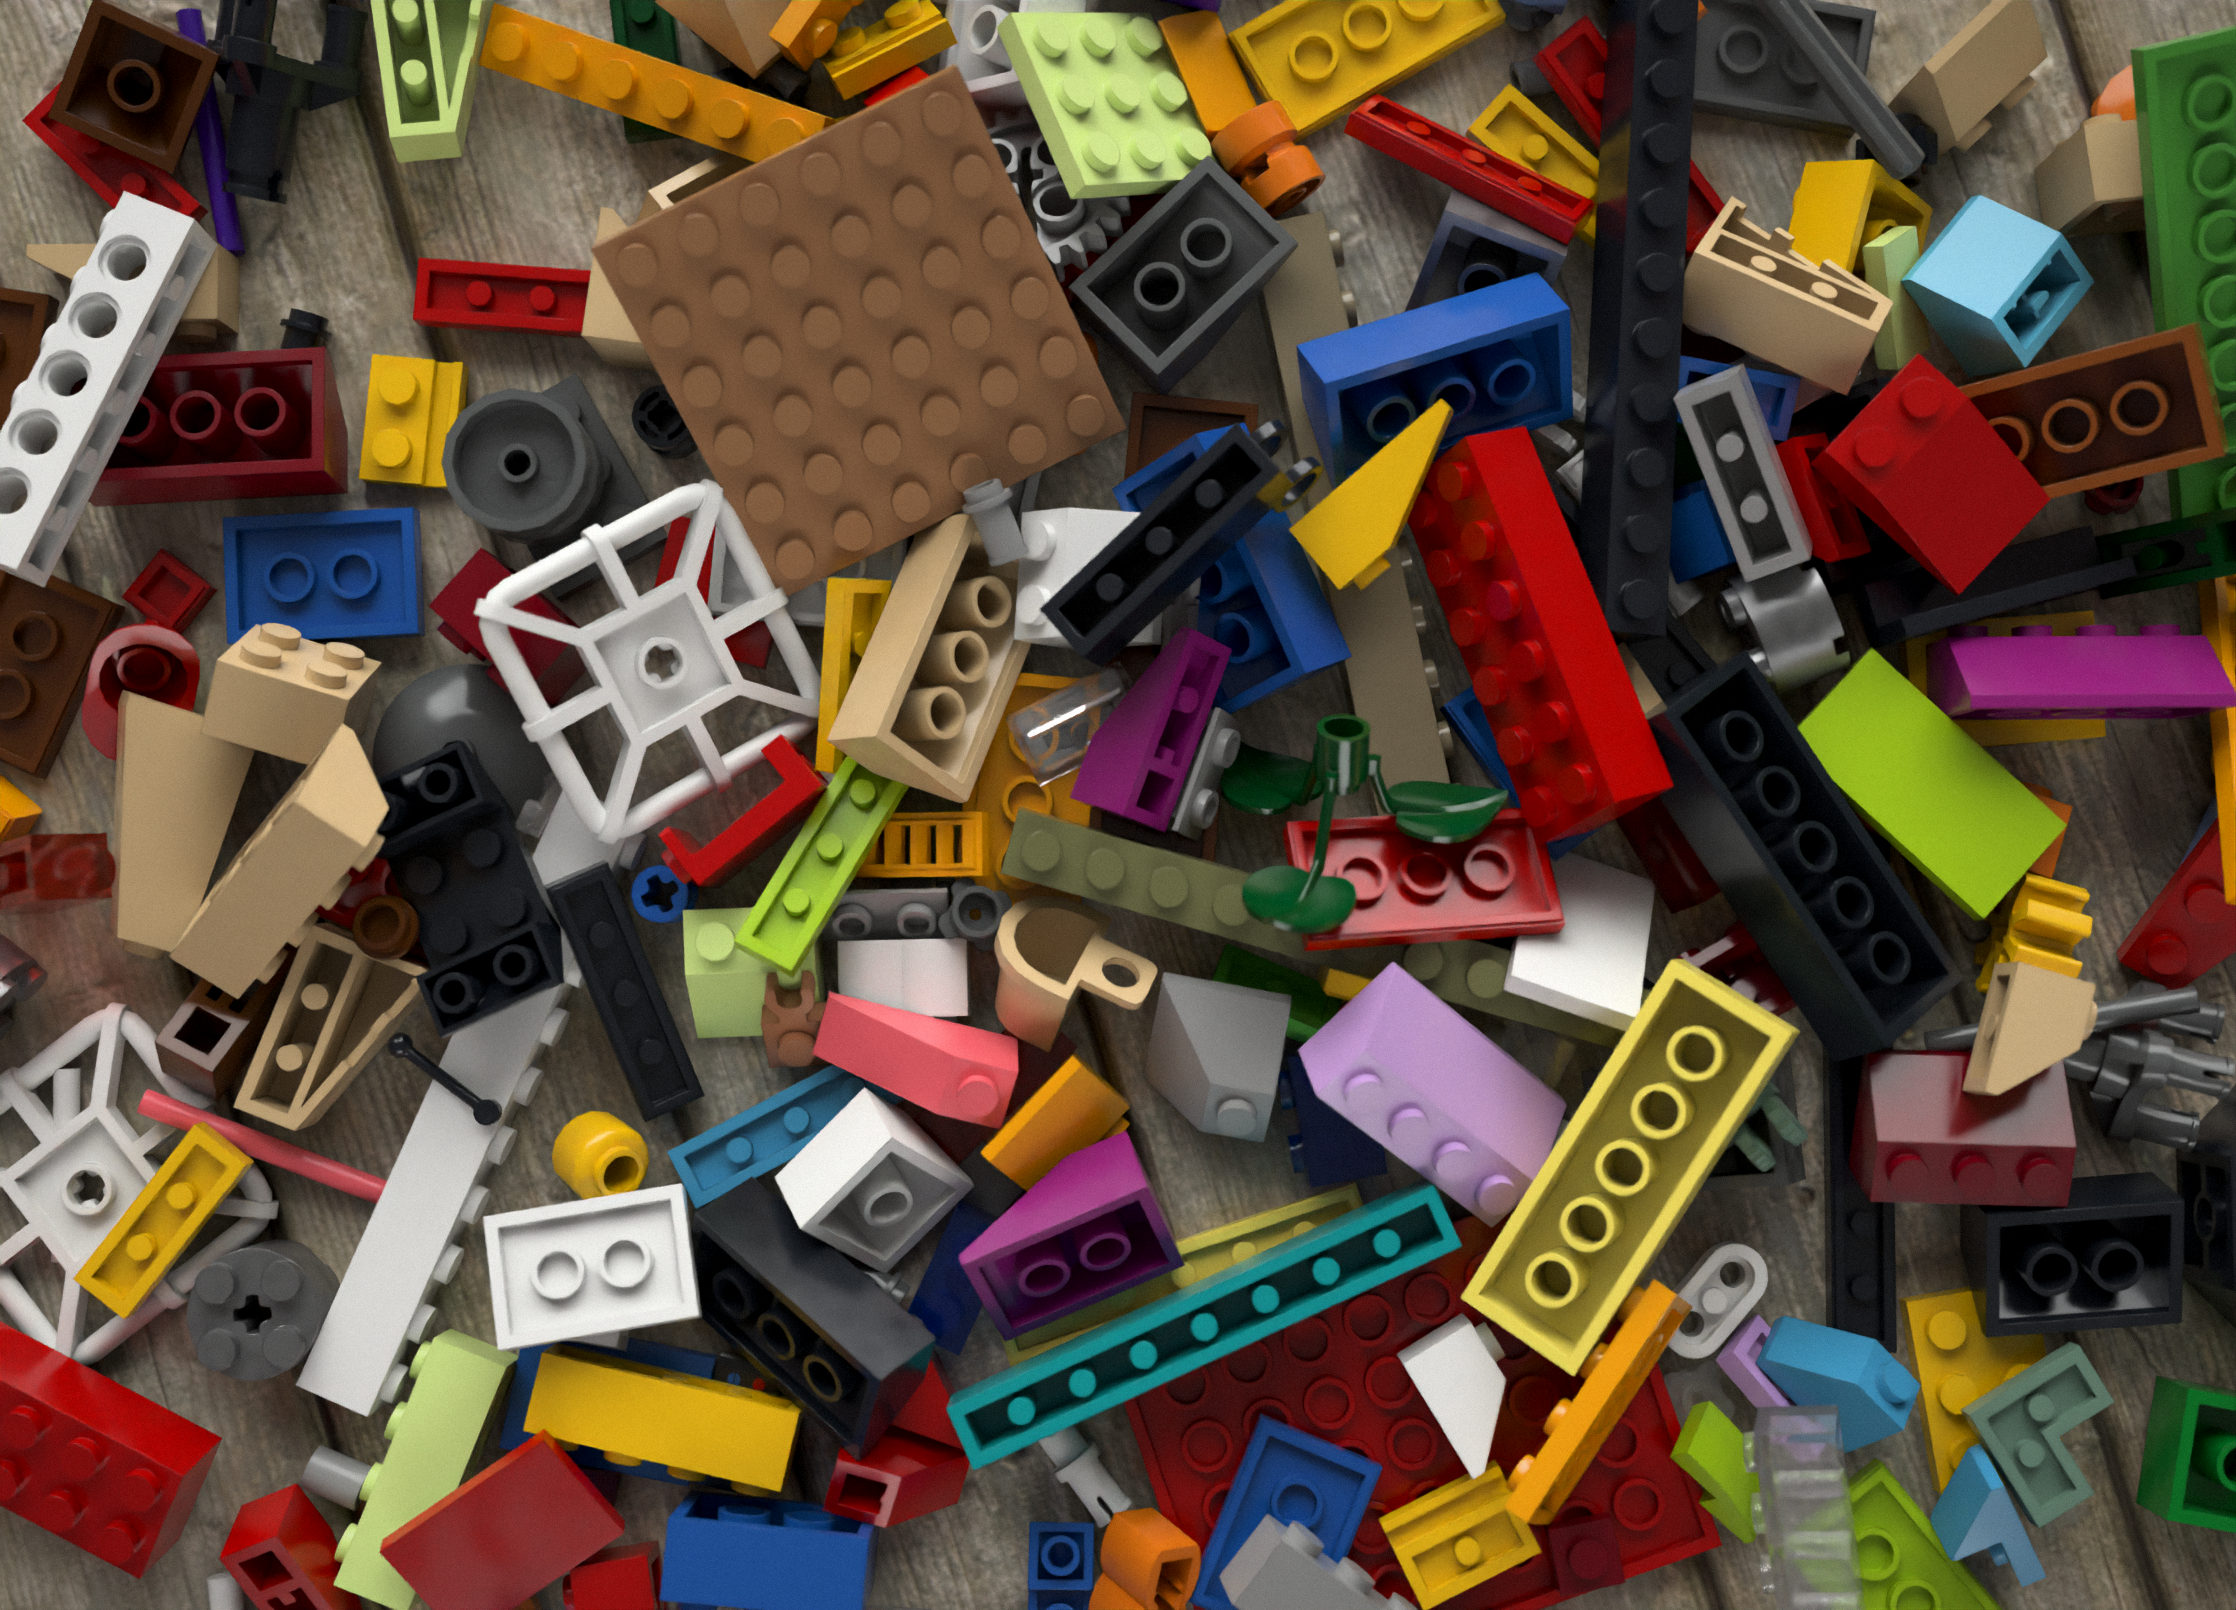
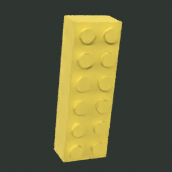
M1671 959L1464 1291L1461 1299L1569 1374L1575 1376L1581 1371L1595 1347L1607 1337L1617 1321L1622 1305L1631 1292L1640 1285L1800 1031L1685 959Z

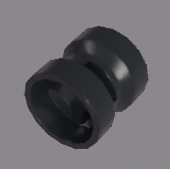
M665 385L652 386L642 392L634 403L631 416L635 431L648 447L659 456L673 460L686 458L697 451L698 446ZM663 411H666L665 413H663V414L659 417V419H657V417L660 415V413H662Z

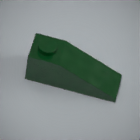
M2236 506L2095 537L2103 564L2132 556L2137 571L2136 576L2100 588L2101 600L2236 574Z

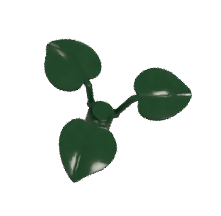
M1330 715L1317 723L1316 744H1314L1312 762L1285 754L1256 749L1240 741L1236 759L1229 768H1224L1223 778L1220 779L1222 796L1232 807L1257 815H1278L1287 811L1293 804L1306 806L1309 801L1315 800L1323 794L1313 863L1310 871L1307 872L1293 866H1271L1257 870L1244 882L1242 888L1243 906L1259 922L1272 924L1279 929L1296 933L1309 934L1328 931L1340 926L1349 919L1356 906L1357 894L1354 884L1343 878L1322 876L1325 868L1336 795L1345 796L1359 791L1361 784L1366 781L1368 775L1381 810L1387 814H1396V827L1398 830L1413 838L1436 843L1462 842L1480 834L1507 803L1509 789H1493L1432 781H1408L1395 784L1387 791L1380 771L1381 756L1369 754L1371 727L1367 721L1353 715Z

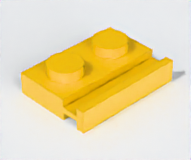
M901 0L884 12V19L864 29L860 26H853L837 33L836 40L831 49L818 59L826 76L838 93L840 92L844 101L958 43L948 20L943 18L941 12L930 0Z
M372 354L359 470L360 480L372 484L427 489L432 487L448 490L442 467V458L446 435L466 405L469 367L465 363L455 361L454 363L437 362L433 359Z
M1495 1460L1487 1463L1485 1472L1474 1479L1470 1473H1467L1378 1518L1423 1610H1428L1542 1552L1528 1523L1504 1507L1513 1493L1506 1488L1507 1482Z

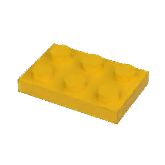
M1970 1286L1899 1298L1912 1375L1921 1384L1916 1397L1933 1489L1941 1495L1967 1449L1980 1443L1960 1410L2047 1356L2043 1333L1986 1338L1981 1331ZM1991 1461L2001 1481L2003 1482V1484H2006L2003 1478L2001 1477L2000 1473L1996 1469L1995 1465Z

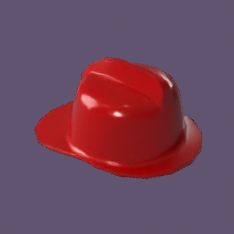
M146 619L144 624L134 623L116 629L99 642L91 658L82 703V727L91 745L106 758L116 761L118 701L122 690L193 712L200 680V659L192 643L177 631L158 624V621Z

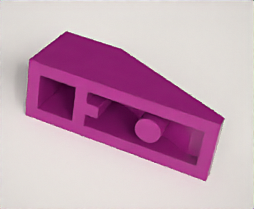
M1182 626L1092 736L1070 798L1111 816L1165 832L1232 649L1192 628Z

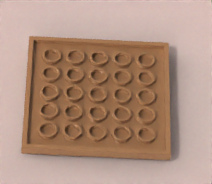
M955 64L591 246L593 255L718 485L723 488L725 498L739 517L775 588L783 587L787 597L963 510L962 506L967 503L963 492L972 486L999 478L1003 489L1008 488L1127 429L965 81Z

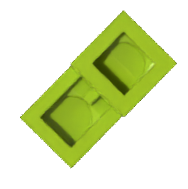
M1710 1400L1692 1405L1670 1458L1705 1488L1699 1503L1745 1544L1754 1542L1775 1490L1771 1477L1752 1445L1727 1416Z

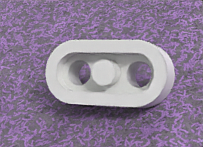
M1735 1241L1717 1243L1711 1246L1686 1274L1673 1292L1693 1306L1691 1311L1697 1313L1699 1322L1697 1328L1690 1333H1682L1679 1328L1668 1344L1670 1349L1683 1357L1698 1359L1711 1355L1722 1345L1766 1290L1768 1270L1763 1258L1754 1249ZM1736 1262L1739 1267L1737 1280L1731 1284H1723L1720 1278L1721 1268L1726 1263Z

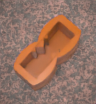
M1153 1507L1116 1512L1109 1522L1103 1537L1100 1554L1103 1573L1093 1589L1088 1610H1187L1185 1604L1194 1591L1200 1572L1201 1553L1199 1545Z

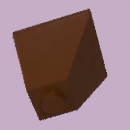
M92 0L48 117L170 173L176 174L221 55L175 29L111 0Z

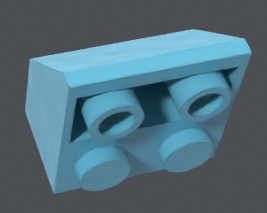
M1982 195L1969 198L1901 280V283L1968 377L2026 368L2095 282L2061 232Z

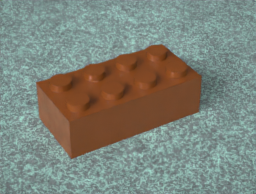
M2199 321L1957 387L1972 401L2050 499L2223 457L2230 450Z

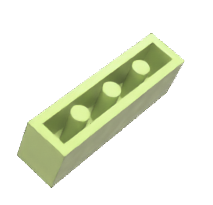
M451 1328L433 1338L432 1342L425 1340L422 1343L409 1371V1377L416 1380L407 1403L403 1401L398 1403L385 1429L384 1438L392 1442L383 1464L376 1462L372 1466L362 1485L359 1499L367 1503L358 1525L351 1523L348 1526L337 1547L334 1560L342 1563L334 1582L335 1586L394 1610H412L422 1600L380 1554L382 1539L473 1478L515 1374L518 1355L508 1351H499L496 1346Z

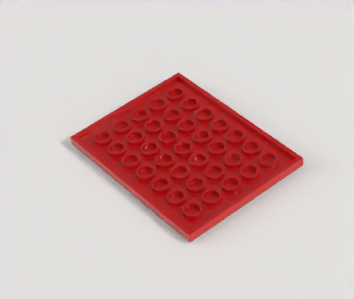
M1517 1206L1492 1228L1473 1213L1453 1218L1450 1221L1462 1247L1124 1401L1161 1514L1199 1545L1201 1557L1261 1413L1381 1464V1473L1346 1558L1355 1562L1375 1581L1372 1588L1385 1598L1389 1599L1393 1593H1397L1413 1604L1418 1610H1423L1378 1518L1469 1472L1396 1353L1461 1313L1466 1316L1474 1328L1483 1322L1487 1324L1506 1355L1496 1362L1506 1382L1487 1463L1495 1460L1506 1482H1508L1517 1465L1527 1454L1536 1459L1550 1437L1543 1431L1549 1416L1564 1398L1573 1402L1587 1381L1580 1375V1372L1572 1376L1461 1299L1464 1291ZM1617 1319L1603 1342L1610 1346L1624 1323ZM1656 1362L1552 1521V1523L1608 1512L1613 1519L1625 1580L1722 1546L1711 1513L1699 1503L1704 1493L1701 1484L1670 1458L1682 1430L1658 1362ZM1528 1523L1542 1552L1428 1610H1540L1594 1590L1565 1596L1560 1595L1555 1583L1544 1525ZM1192 1604L1194 1610H1206L1204 1608Z

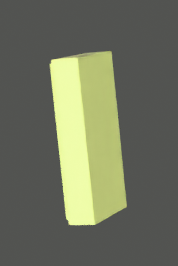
M1895 226L1862 248L1866 284L1894 302L1874 342L1876 365H1878L1880 370H1899L1918 353L1921 355L1931 348L1927 318L1901 283V280L1920 259L1916 226Z

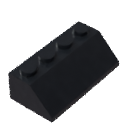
M750 1177L694 1213L691 1236L702 1313L701 1318L853 1458L860 1461L870 1452L925 1379L936 1337L928 1331L925 1324L917 1316L909 1314L881 1290L873 1277L862 1273L841 1255L835 1247L801 1230L787 1203L780 1196L768 1191L754 1177Z

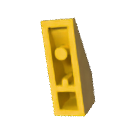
M1440 399L1289 529L1339 590L1346 589L1354 582L1362 591L1391 566L1384 556L1397 545L1454 413V410L1445 400Z

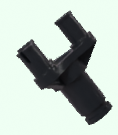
M220 0L214 40H207V47L221 55L216 72L226 84L225 94L234 96L224 169L229 170L228 181L222 182L221 191L269 202L287 204L288 195L283 194L284 183L290 182L300 111L310 112L362 94L365 72L359 70L365 24L369 13L345 6L327 4L326 11L328 13L321 60H314V63L310 64L277 54L278 47L271 45L278 0Z

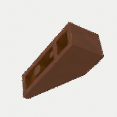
M319 916L316 923H325V919ZM286 942L282 948L286 949L288 954L273 977L266 984L255 979L239 999L202 978L154 1041L161 1071L218 1102L260 1044L300 945L296 948Z

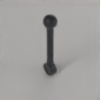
M398 1032L389 1038L387 1049L392 1056L407 1058L473 1109L474 1118L479 1124L491 1125L500 1120L502 1108L498 1101L494 1099L482 1100L416 1050L409 1035Z

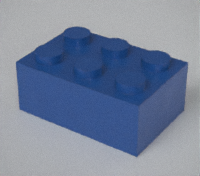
M690 1490L668 1518L660 1600L678 1602V1610H717L718 1606L743 1608L744 1610H865L874 1587L880 1526L822 1511L824 1503Z

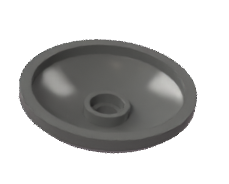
M457 664L446 666L426 673L414 680L394 698L378 726L372 753V767L376 780L453 743L463 741L511 806L521 832L525 836L549 811L561 785L538 742H530L522 728V724L526 720L514 697L486 674L485 671L490 667L487 665Z

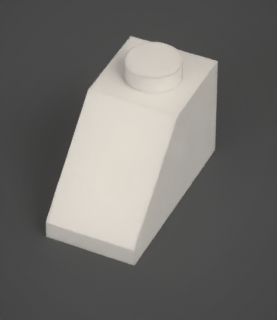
M1461 1313L1396 1354L1457 1455L1474 1479L1485 1472L1506 1382L1496 1362L1506 1355L1485 1322L1474 1328L1466 1316Z

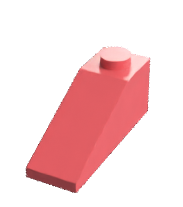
M833 992L828 994L812 1053L931 1112L1000 1130L1018 1075V1038Z

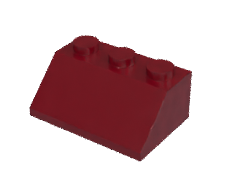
M1883 1049L1863 1055L1849 1169L1870 1202L2068 1207L2077 1145L2063 1059L1999 1095H1979L1962 1091L1972 1054L1970 1051Z

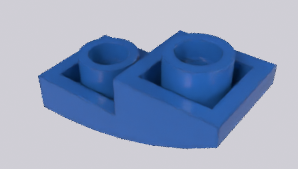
M1029 1522L1028 1610H1088L1093 1592L1094 1523Z

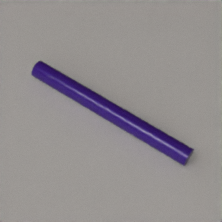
M185 8L177 11L178 31L207 47L202 12L195 8ZM213 77L195 124L217 243L235 257H240L246 252L235 194L221 191L222 182L228 181L229 170L224 169L227 148Z

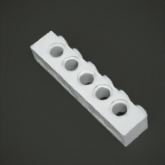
M126 191L123 192L116 208L108 212L100 226L99 241L86 266L81 267L73 277L70 286V297L58 321L46 330L41 341V354L28 379L22 382L15 390L11 400V412L0 431V570L45 587L217 247L215 241L194 218ZM146 264L144 271L137 278L128 280L130 273L136 267ZM117 320L113 331L107 336L99 338L103 327ZM88 377L84 388L79 393L70 396L73 385L80 379ZM58 435L53 448L40 455L44 442L48 438ZM28 492L27 500L23 507L11 513V507L15 499Z

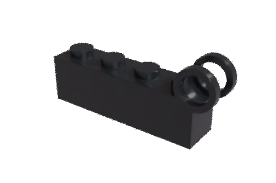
M1279 419L1271 420L1249 436L1236 422L1039 610L1083 659L1103 668L1271 509L1274 513H1281L1302 499L1320 479L1324 470L1323 466L1314 457H1307L1283 473L1271 458L1282 447L1288 437L1289 430Z

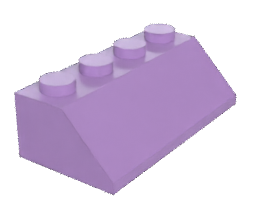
M1394 962L1388 965L1298 1049L1317 1097L1491 1228L1520 1203L1549 1157L1567 1106L1563 1097Z

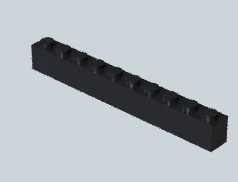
M1617 0L1607 8L1606 42L1608 49L1607 59L1604 62L1605 78L1602 98L1578 554L1615 642L1635 644L1666 636L1678 411L1674 397L1679 391L1699 0Z

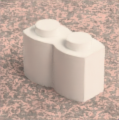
M963 938L838 941V992L841 995L957 1023V1016L972 1015L970 941Z

